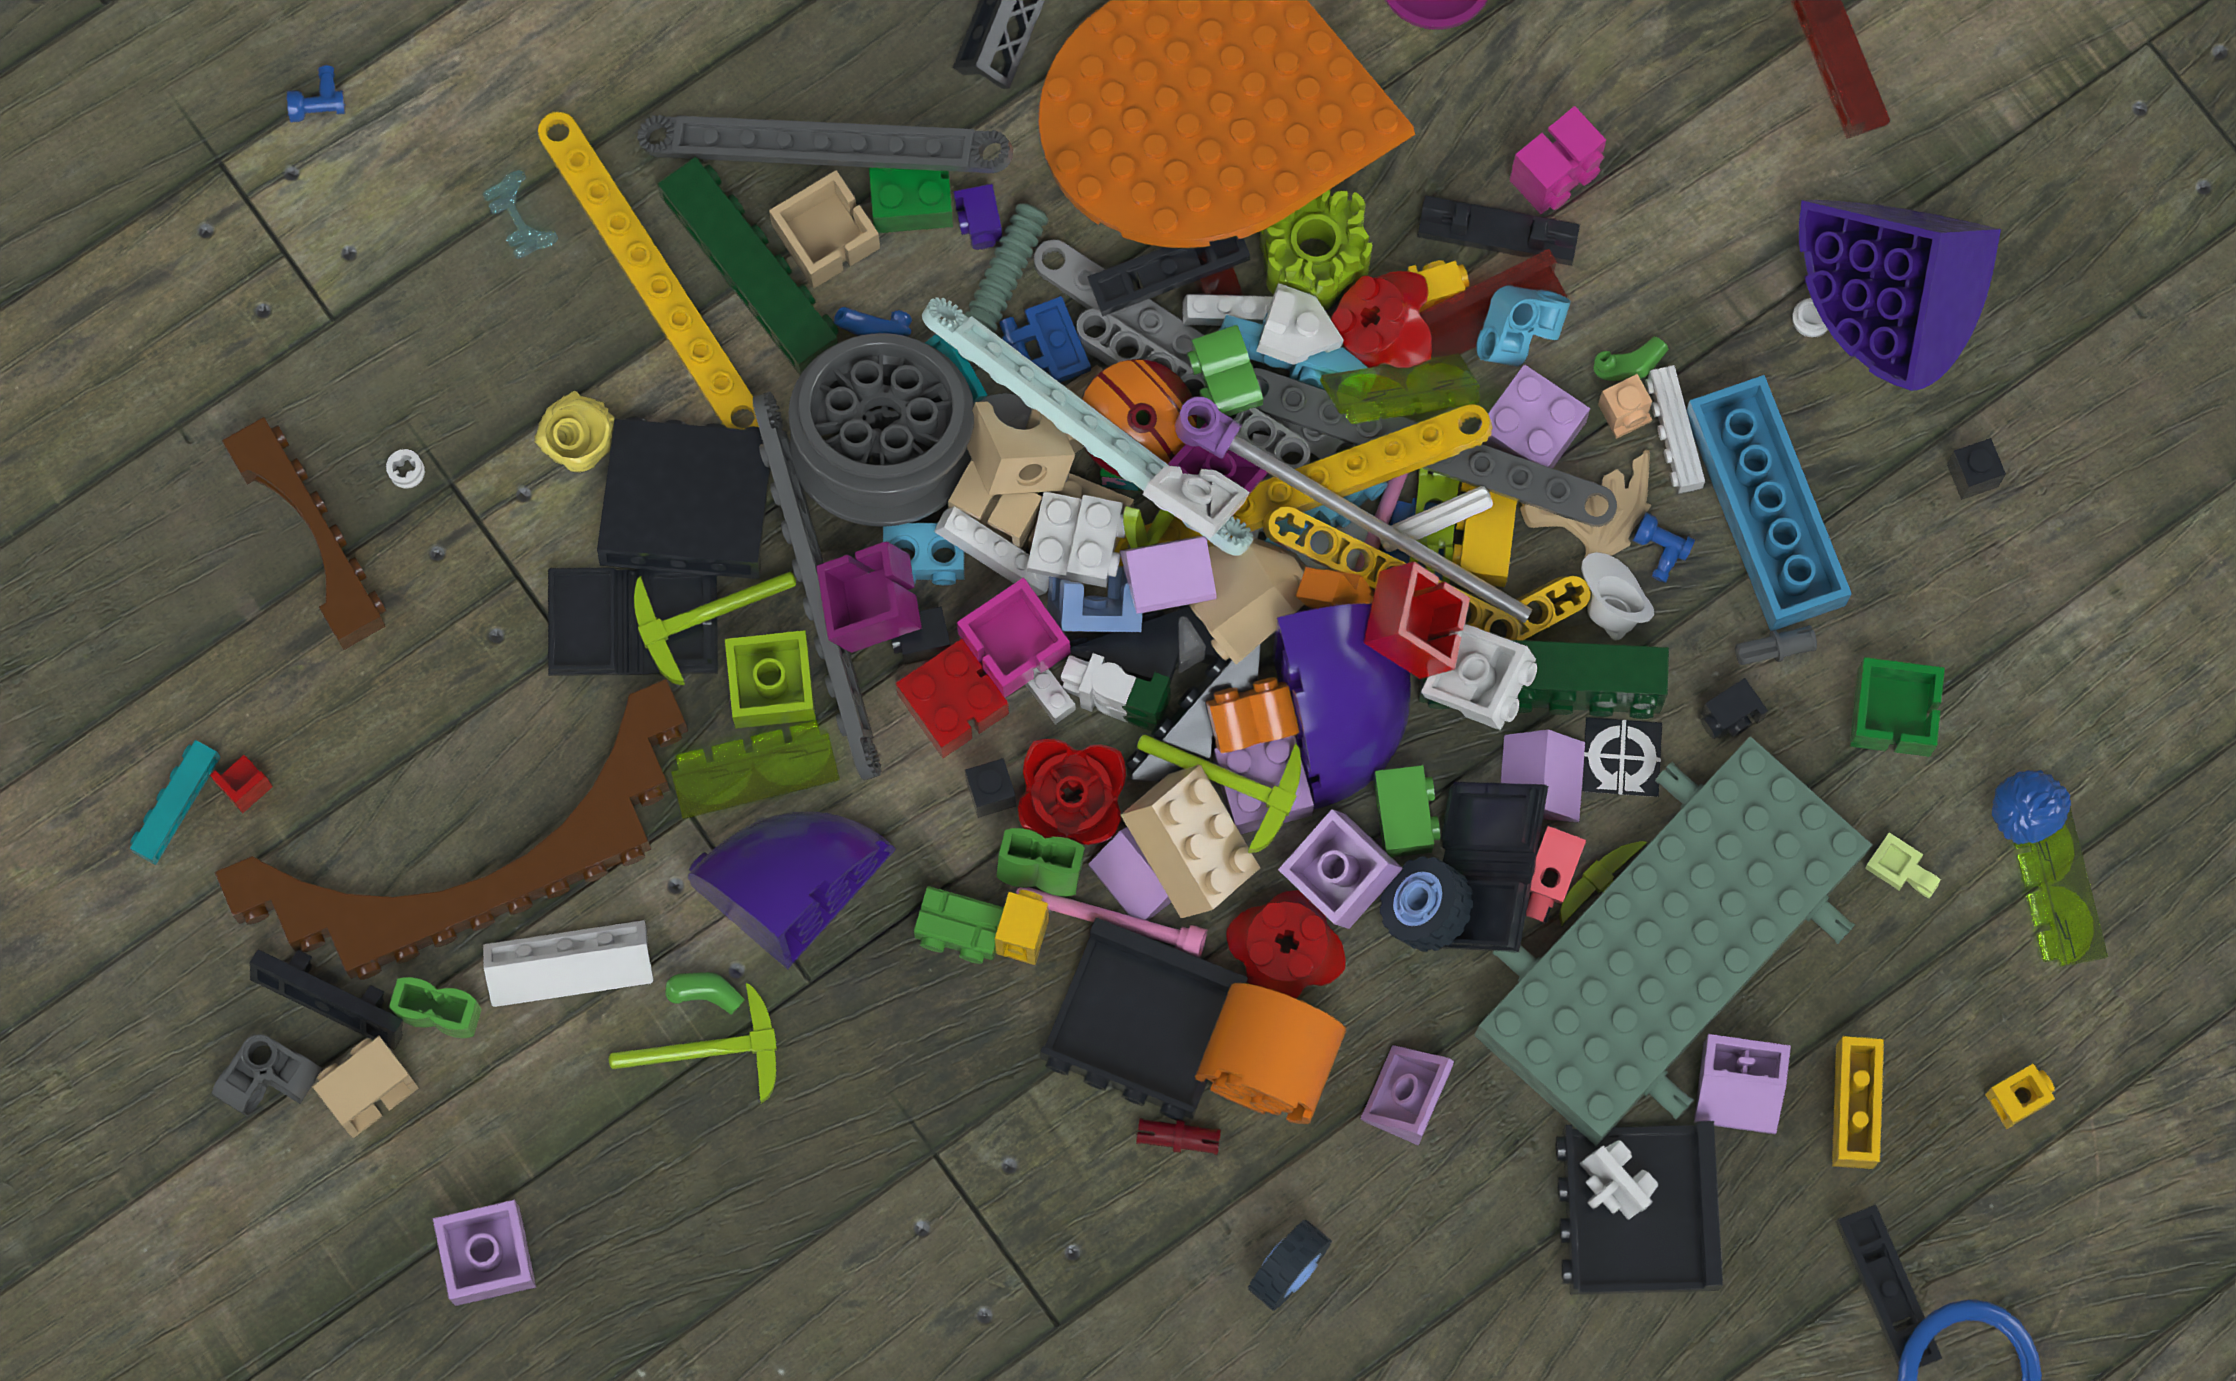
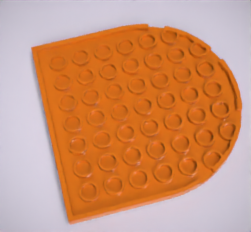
M1111 0L1090 15L1066 40L1047 73L1039 104L1040 138L1047 164L1056 183L1069 201L1096 224L1102 223L1120 232L1121 236L1126 239L1143 244L1173 248L1210 246V241L1226 239L1236 235L1238 239L1262 231L1286 218L1415 135L1414 126L1308 0Z

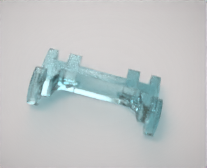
M517 170L503 178L502 182L483 193L486 201L500 195V198L489 204L492 214H497L507 209L518 231L506 238L509 246L514 247L525 242L524 245L518 247L513 252L517 259L537 249L549 247L558 240V235L555 231L539 232L527 226L522 219L515 203L517 190L521 182L526 178L523 170Z

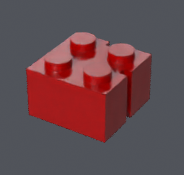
M1413 561L1379 571L1363 643L1419 679L1455 670L1462 637L1453 634L1428 642L1427 640L1462 631L1470 597L1447 582L1438 583L1439 577Z
M960 639L895 683L897 695L942 758H945L973 739L972 728L968 723L972 719H974L975 729L980 734L1009 714L1007 700L988 674L984 676L982 665L963 639Z

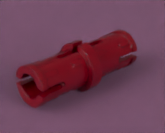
M1144 1118L1139 1119L1138 1130L1154 1132V1134L1138 1131L1136 1144L1173 1148L1172 1152L1181 1153V1149L1218 1155L1219 1143L1203 1141V1139L1220 1141L1221 1129L1189 1126L1185 1125V1121L1179 1120L1174 1124Z

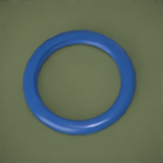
M1963 1300L1949 1303L1929 1314L1915 1328L1906 1342L1898 1370V1381H1917L1918 1367L1923 1352L1931 1339L1942 1329L1954 1323L1970 1320L1992 1325L2008 1337L2020 1359L2022 1381H2041L2042 1376L2038 1352L2030 1334L2022 1323L2004 1308L1979 1300Z

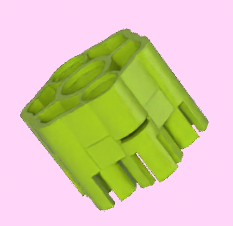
M1328 190L1286 218L1260 231L1259 245L1263 253L1266 285L1271 293L1274 294L1278 283L1316 296L1324 310H1327L1334 306L1336 301L1341 299L1359 278L1368 276L1372 242L1369 243V235L1363 226L1365 202L1358 193L1354 192L1352 200H1347L1348 191H1338L1333 196H1330V190ZM1308 239H1320L1330 247L1331 251L1322 256H1310L1304 253L1299 246Z

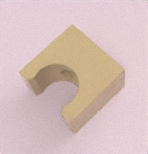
M988 401L975 402L972 409L974 428L967 449L988 495L1062 491L1075 457L1066 434L1057 429L1051 420L1036 409H1032L1026 429L1022 430L1007 426L1001 422L995 415L993 406Z

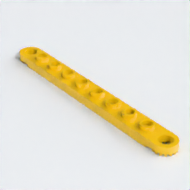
M553 112L546 115L538 127V135L542 146L721 423L727 428L745 429L736 427L732 423V416H734L737 410L748 409L755 417L753 423L748 427H759L753 407V395L574 119L563 112ZM554 124L555 126L557 124H564L569 129V135L563 141L556 142L548 138L547 132Z
M1473 404L1465 405L1295 470L1343 498L1458 455L1466 449L1474 448L1477 445L1481 446L1484 441L1487 442L1488 437L1492 434V421L1484 408ZM1469 417L1480 418L1482 421L1481 428L1474 434H1464L1461 432L1462 422L1464 423L1465 419L1468 420ZM1273 477L1260 482L1246 498L1244 504L1233 514L1235 520L1237 518L1240 519V524L1244 522L1246 524L1245 528L1249 527L1251 529L1250 532L1263 527L1264 517L1274 508L1288 506L1305 512L1322 504L1282 480ZM1286 515L1285 518H1276L1275 522L1287 519L1289 517ZM1175 516L1157 544L1203 535L1188 528L1181 519ZM1152 523L1145 525L1146 533H1148ZM1126 535L1124 539L1120 538L1115 552L1120 553V550L1128 548L1129 543ZM1120 556L1119 566H1123V563H1122V560H1121V556Z

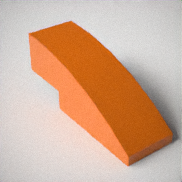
M1306 567L1296 597L1307 607L1318 609L1347 604H1372L1375 592L1361 575Z

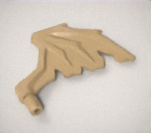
M1644 450L1643 455L1633 460V477L1627 489L1625 488L1624 474L1618 469L1603 477L1602 486L1610 489L1617 501L1616 514L1607 525L1591 527L1590 525L1522 503L1520 511L1525 524L1531 528L1564 527L1584 544L1586 548L1585 557L1596 552L1612 556L1624 550L1631 544L1628 538L1651 507V504L1646 503L1650 464L1649 450ZM1599 495L1592 496L1585 503L1586 512L1594 517L1604 515L1609 507L1606 499Z

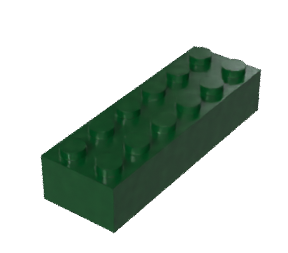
M1436 637V638H1433V639H1429V640H1427V642H1428V641H1431V640L1439 639V638H1442V637ZM1511 640L1527 646L1536 658L1534 663L1537 665L1534 681L1529 686L1523 685L1516 698L1519 700L1517 713L1532 712L1533 708L1549 709V713L1555 715H1569L1573 713V710H1588L1589 715L1595 717H1609L1613 715V712H1629V716L1632 718L1649 719L1653 718L1654 714H1660L1668 696L1669 647ZM1428 677L1419 680V702L1428 703V707L1433 709L1451 708L1425 698L1421 691Z

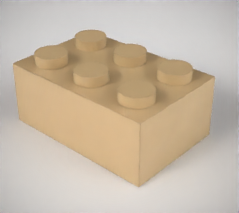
M1201 765L1168 774L1121 814L1125 824L1181 918L1213 910L1260 869L1253 854L1248 853L1249 847Z

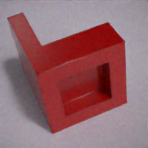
M245 755L238 759L223 774L220 775L214 770L209 775L216 786L242 814L273 787L262 771H259Z

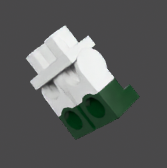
M1094 653L1090 662L1069 655L1061 675V681L1064 682L1063 689L1067 693L1079 697L1082 709L1092 712L1094 706H1096L1098 711L1105 715L1151 732L1163 719L1171 699L1169 677L1154 672L1151 682L1125 674L1120 666L1115 663H1105L1103 656Z

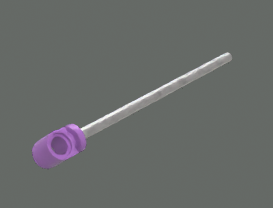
M1194 397L1187 400L1182 406L1175 423V431L1183 443L1190 446H1200L1220 459H1223L1228 449L1521 622L1525 623L1533 610L1530 607L1237 436L1242 424L1221 413L1216 404L1210 399ZM1191 415L1203 417L1207 427L1202 429L1193 427L1189 423L1188 417Z

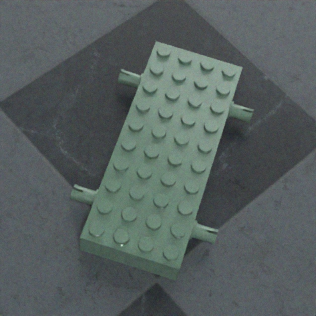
M1751 736L1705 785L1700 784L1698 786L1676 767L1674 762H1671L1666 767L1667 769L1659 774L1655 782L1663 786L1682 803L1680 812L1543 958L1538 957L1536 959L1521 945L1519 952L1493 951L1492 953L1519 976V983L1482 1021L1474 1036L1595 1146L1603 1140L1643 1095L1647 1097L1650 1094L1675 1119L1688 1108L1694 1100L1691 1097L1689 1098L1666 1077L1668 1074L1666 1070L1805 920L1809 922L1812 919L1837 944L1855 926L1853 922L1851 923L1828 902L1830 899L1828 895L1864 858L1872 844Z

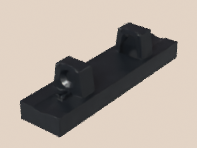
M1425 195L1417 237L1572 266L1580 224ZM1530 228H1532V231H1531V234H1530L1529 243H1528Z
M1236 235L1226 239L1210 241V246L1163 247L1087 277L1103 317L1250 261L1251 255L1244 238L1238 239ZM1137 273H1138L1139 278H1140V280H1141V283H1142V285H1143V288H1142V289H1141L1140 284H1139V280H1138V277H1137Z
M259 949L256 951L250 961L251 981L372 1040L380 1036L388 1048L396 1049L402 1039L403 1019L380 1009L384 1003V991L370 985L360 999L308 974L312 968V956L300 950H297L289 963L279 960Z
M1875 1204L1838 1219L1836 1224L1899 1368L1905 1344L1915 1328L1925 1319V1316ZM1910 1317L1909 1319L1905 1320L1904 1322H1902V1323H1900V1324H1898V1325H1896V1326H1893V1323H1896V1322H1898V1321H1901V1320H1903V1319H1906V1318ZM1934 1338L1931 1339L1924 1350L1918 1369L1942 1359Z

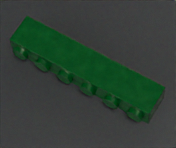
M694 157L657 184L660 197L797 373L801 375L809 363L818 355L838 344L836 335L840 332L827 314L820 316L813 307L816 301L804 284L797 286L789 275L792 273V270L786 260L779 253L773 256L765 246L769 241L757 224L750 226L742 215L745 214V210L733 194L727 197L721 190L719 185L722 184V181L712 166L707 164L703 167L699 160Z

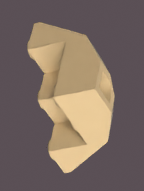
M1252 537L1254 539L1251 545L1240 556L1228 554L1212 542H1207L1217 599L1189 604L1192 611L1204 622L1209 633L1214 638L1211 644L1216 652L1224 660L1231 658L1235 664H1238L1276 631L1277 617L1294 614L1304 605L1296 597L1307 567L1296 553Z

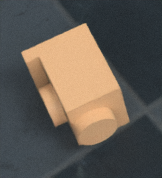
M1638 374L1602 391L1598 406L1616 439L1652 422V418L1649 415L1652 400Z

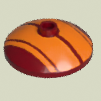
M1143 359L1121 361L1102 370L1086 387L1081 397L1084 402L1166 464L1186 445L1178 438L1175 431V423L1182 406L1193 397L1184 381L1166 366ZM1140 410L1145 411L1149 417L1148 423L1145 426L1138 424L1136 421V414ZM1197 415L1189 416V423L1197 428ZM1087 451L1092 460L1102 469L1117 477H1121L1118 471L1104 460L1093 456Z

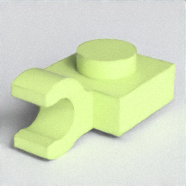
M1891 833L1887 834L1865 868L1899 891L1907 881L1917 892L1929 899L1941 881L1937 876L1918 865L1923 857L1922 853Z

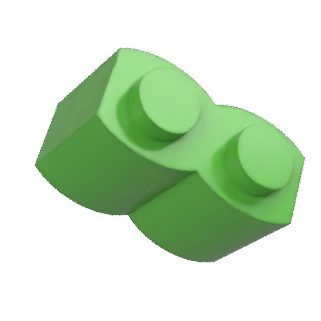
M1238 325L1192 340L1193 351L1187 352V357L1193 374L1201 373L1206 388L1200 389L1201 397L1210 399L1216 404L1218 410L1227 416L1263 405L1262 392Z
M1022 828L1007 829L1004 832L999 852L996 877L1002 882L1015 887L1027 888L1037 886L1042 891L1051 895H1076L1085 847L1068 838L1050 837L1045 839L1031 830Z
M413 977L397 979L389 1005L393 1013L403 1019L404 1023L421 1028L435 1026L442 1033L455 1038L474 1037L482 1011L476 999L462 990L454 988L437 990L430 983Z

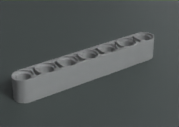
M1089 309L1079 316L1077 333L1083 349L1107 366L1132 359L1150 360L1171 369L1184 381L1188 389L1197 388L1200 390L1206 388L1201 373L1194 375L1188 364L1110 314L1102 317L1100 309ZM1092 326H1101L1105 329V333L1097 338H1092L1085 334L1086 330ZM1124 347H1134L1138 350V353L1130 359H1124L1118 355V352ZM1256 408L1237 413L1234 420L1242 424L1237 436L1284 464L1286 463L1282 460V457L1286 453H1299L1303 457L1300 463L1295 465L1286 464L1293 469L1310 464V448L1302 437ZM1197 415V417H1199L1200 419H1202V420L1206 423V421H1205V419H1204L1203 417ZM1255 431H1264L1270 435V438L1264 443H1254L1249 439V436Z

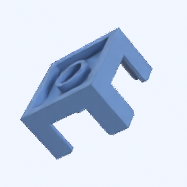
M1123 566L1118 567L1116 577H1108L1107 597L1084 596V586L1082 583L1070 582L1069 580L1049 576L1047 610L1062 631L1141 632L1142 613L1136 614Z

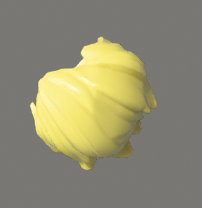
M573 391L546 409L542 420L538 424L537 434L534 436L535 443L541 448V451L549 455L555 463L563 464L571 472L581 473L595 467L598 461L610 452L614 416L608 412L604 402L580 396L577 391Z

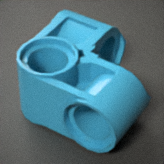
M1504 286L1498 289L1491 299L1483 329L1477 339L1478 357L1488 362L1517 367L1522 365L1528 356L1529 345L1533 335L1550 340L1559 339L1571 301L1560 294L1546 290L1535 291L1514 286Z

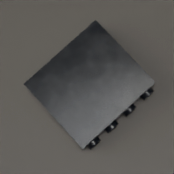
M635 416L627 417L626 419H614L597 545L600 566L760 579V552L771 468H767L761 458L759 446L764 443L759 427L732 429L717 423L697 426L688 425L680 420H668L665 423L649 422L644 418Z
M1096 917L1090 931L1089 941L1045 1047L1041 1049V1059L1047 1061L1046 1068L1056 1073L1068 1076L1069 1071L1085 1076L1083 1082L1091 1087L1106 1091L1107 1087L1110 1086L1122 1091L1121 1097L1131 1103L1144 1106L1147 1101L1160 1106L1159 1112L1166 1117L1182 1121L1185 1116L1193 1120L1208 1083L1207 1078H1205L1204 1082L1196 1080V1072L1231 985L1234 983L1247 984L1248 977Z
M1697 1121L1695 1125L1617 1127L1613 1128L1597 1146L1579 1130L1572 1129V1125H1565L1562 1136H1556L1557 1161H1564V1177H1558L1559 1202H1566V1218H1560L1559 1229L1561 1243H1568V1259H1562L1561 1271L1562 1283L1570 1284V1295L1719 1291L1723 1286L1714 1121ZM1618 1140L1622 1141L1631 1152L1632 1158L1622 1166L1629 1176L1633 1178L1637 1173L1644 1170L1649 1172L1658 1183L1657 1188L1649 1198L1652 1203L1629 1220L1619 1209L1612 1214L1603 1202L1592 1209L1588 1201L1595 1193L1586 1184V1181L1591 1176L1580 1165L1588 1155L1600 1147L1604 1146L1606 1148Z

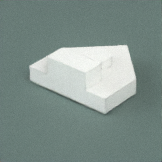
M1278 283L1256 352L1295 365L1306 361L1309 356L1323 351L1328 353L1341 348L1344 339L1316 296Z

